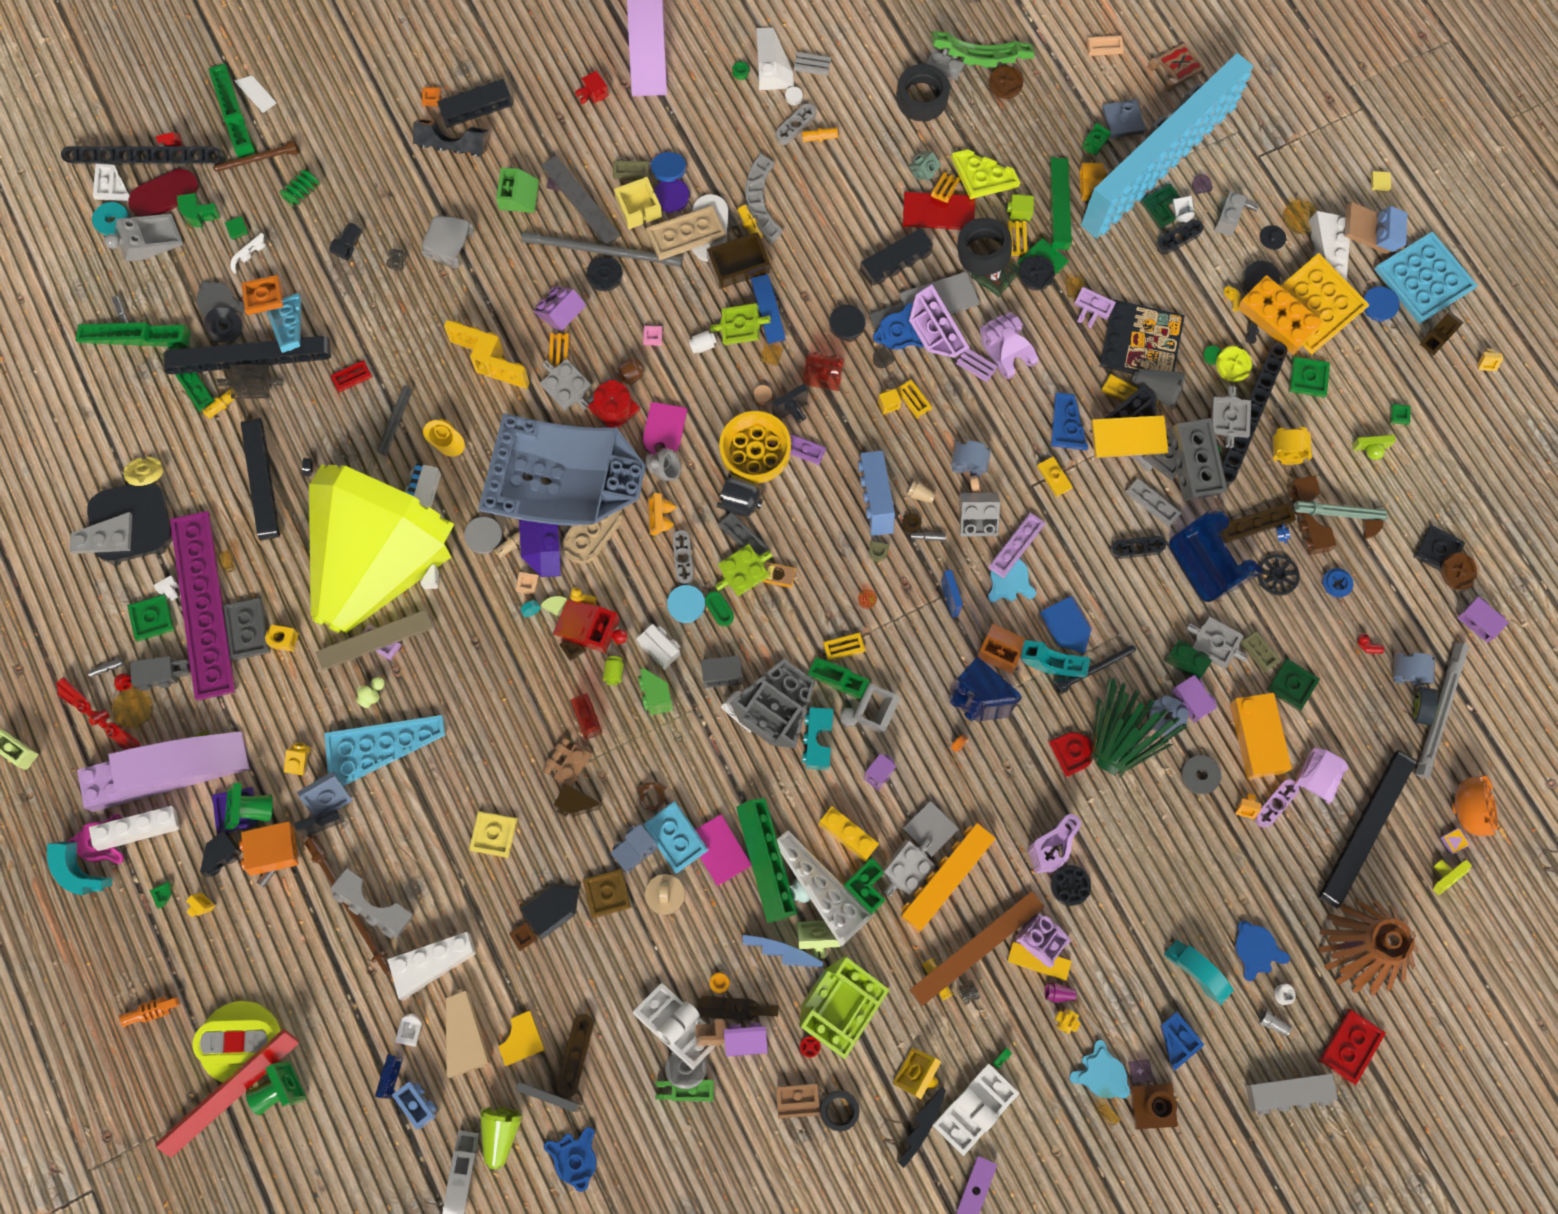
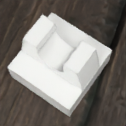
M172 576L154 584L156 591L161 595L166 594L171 601L179 597L175 590L179 588V583Z

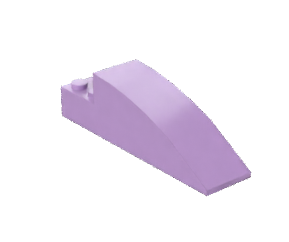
M627 0L632 96L667 95L663 0Z
M240 731L191 737L108 754V762L78 769L77 771L83 806L85 809L95 812L242 772L250 768L243 733Z

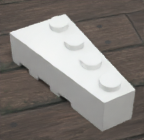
M1316 211L1308 221L1309 227L1312 230L1311 240L1314 242L1315 247L1314 256L1320 253L1347 281L1350 239L1345 237L1346 217Z
M465 932L388 959L398 998L403 1001L406 1000L410 995L423 989L427 984L440 978L452 968L475 955L476 951L471 934Z

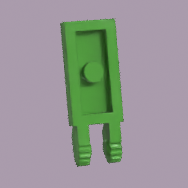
M703 1080L699 1085L690 1089H680L673 1086L669 1081H656V1086L658 1087L672 1086V1095L658 1094L655 1095L656 1100L713 1102L714 1080Z

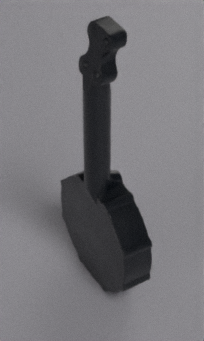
M1257 260L1245 268L1242 285L1249 293L1266 275L1279 285L1281 274L1273 263ZM1251 320L1250 328L1247 330L1249 336L1245 339V342L1255 344L1259 329L1258 325Z

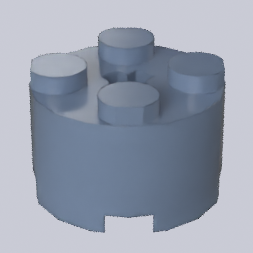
M960 441L955 442L951 461L952 472L958 474L969 472L970 476L977 475V477H981V474L988 471L991 448L986 449V444L975 441H967V444H960Z
M1404 653L1394 655V683L1405 684L1407 681L1412 682V686L1433 684L1435 657L1424 653H1413V655L1404 656Z

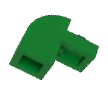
M195 193L177 196L179 211L191 226L203 228L202 221L220 219V212L215 203L201 205Z

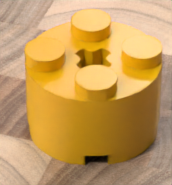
M1306 427L1291 430L1279 428L1276 430V434L1272 437L1273 460L1275 462L1280 460L1281 464L1296 465L1303 463V459L1308 458L1309 461L1312 458L1311 434Z

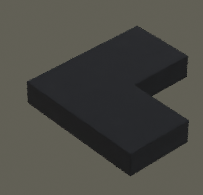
M335 812L319 819L311 816L295 822L294 825L296 831L307 837L345 821L343 815Z

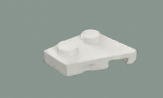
M96 164L93 187L94 199L128 201L129 194L115 165Z

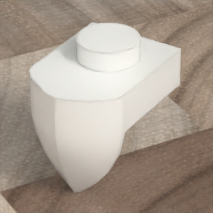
M1188 196L1172 200L1176 220L1185 224L1189 222L1195 215L1192 197Z
M408 1014L401 1019L395 1043L416 1047L422 1027L419 1017L415 1014Z

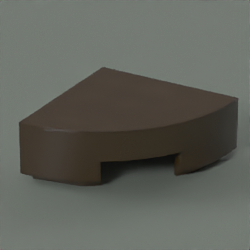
M574 642L559 644L569 661L586 652L582 645Z

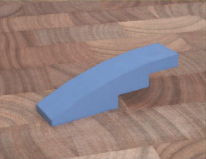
M743 935V945L763 947L762 955L782 956V965L823 967L822 961L795 947L767 938Z

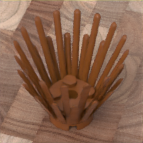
M1360 900L1356 901L1357 905L1375 918L1342 904L1340 908L1343 909L1344 913L1364 922L1333 914L1327 916V919L1333 920V925L1354 930H1320V935H1334L1329 936L1330 942L1353 941L1319 947L1320 953L1341 950L1331 953L1332 959L1343 957L1325 964V969L1330 970L1356 960L1339 970L1344 975L1338 978L1336 982L1342 984L1368 967L1353 981V984L1356 985L1352 989L1354 993H1358L1380 970L1369 988L1371 990L1370 995H1375L1392 968L1386 987L1387 991H1390L1393 988L1400 964V980L1403 983L1406 980L1407 963L1411 966L1412 970L1415 968L1412 951L1418 954V948L1414 941L1416 934L1414 931L1411 932L1407 918L1404 916L1403 921H1401L1394 907L1390 906L1391 911L1389 914L1380 902L1373 900L1375 907L1384 916ZM1387 938L1391 940V945L1388 943Z

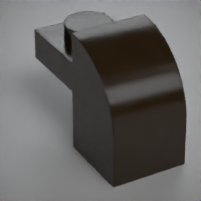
M1449 311L1423 339L1420 345L1434 356L1464 322Z

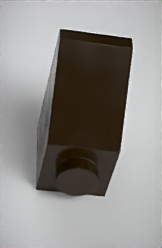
M567 784L564 785L553 804L557 808L556 812L564 817H567V815L571 817L599 810L602 806L597 800Z

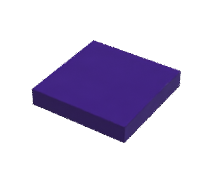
M254 788L241 789V796H255ZM227 792L212 795L216 834H220L223 831L229 833L258 827V820L239 818V824L233 830L224 829Z

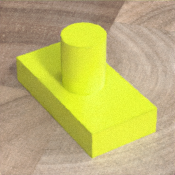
M1442 859L1434 866V869L1444 878L1436 883L1433 891L1439 896L1468 873L1472 865L1465 860L1453 870Z

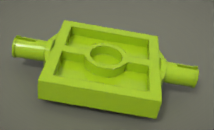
M757 303L722 309L720 324L710 325V331H721L724 345L760 340V325L771 323L770 315L760 317Z
M748 544L717 564L723 573L724 579L715 584V587L720 591L729 586L739 597L770 577L763 562L773 557V555L768 550L759 556Z

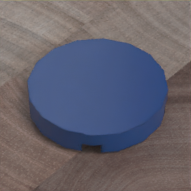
M664 152L655 156L651 161V172L660 181L673 182L676 178L679 177L680 179L686 173V162L677 153Z
M1382 286L1374 287L1363 297L1369 304V307L1365 309V314L1372 320L1378 322L1390 320L1399 310V298L1389 288Z

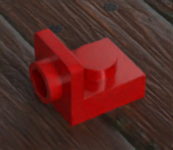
M171 132L156 136L157 142L163 144L164 147H184L181 135Z

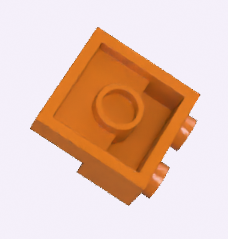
M278 275L241 283L244 308L247 315L284 307L282 299L284 298L283 288Z

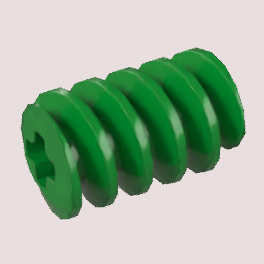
M307 169L300 170V175H295V180H290V185L286 184L284 186L285 190L281 189L279 191L281 197L292 207H294L293 203L300 205L298 198L305 200L304 193L310 195L309 188L313 191L315 190L313 184L320 185L317 178Z

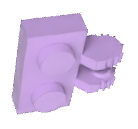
M1082 287L1074 305L1083 309L1077 322L1081 323L1085 318L1086 312H1091L1093 316L1088 322V327L1092 328L1097 316L1108 319L1116 302Z

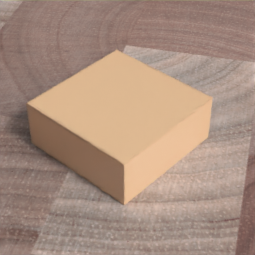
M519 572L516 592L535 595L539 576Z

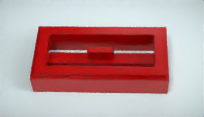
M364 360L330 375L339 393L372 378ZM364 367V369H362V370H359V371H357V372H355V373H351V372H353V371H356V370H358V369ZM347 375L346 377H344V378H342V379H340V380H338V381L336 380V379H338V378H340V377H343V376Z

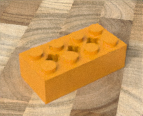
M1267 275L1241 300L1238 307L1242 313L1274 340L1285 344L1287 350L1292 355L1319 330L1323 323Z

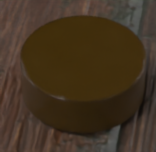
M914 513L907 514L903 518V529L908 533L917 532L921 527V518Z

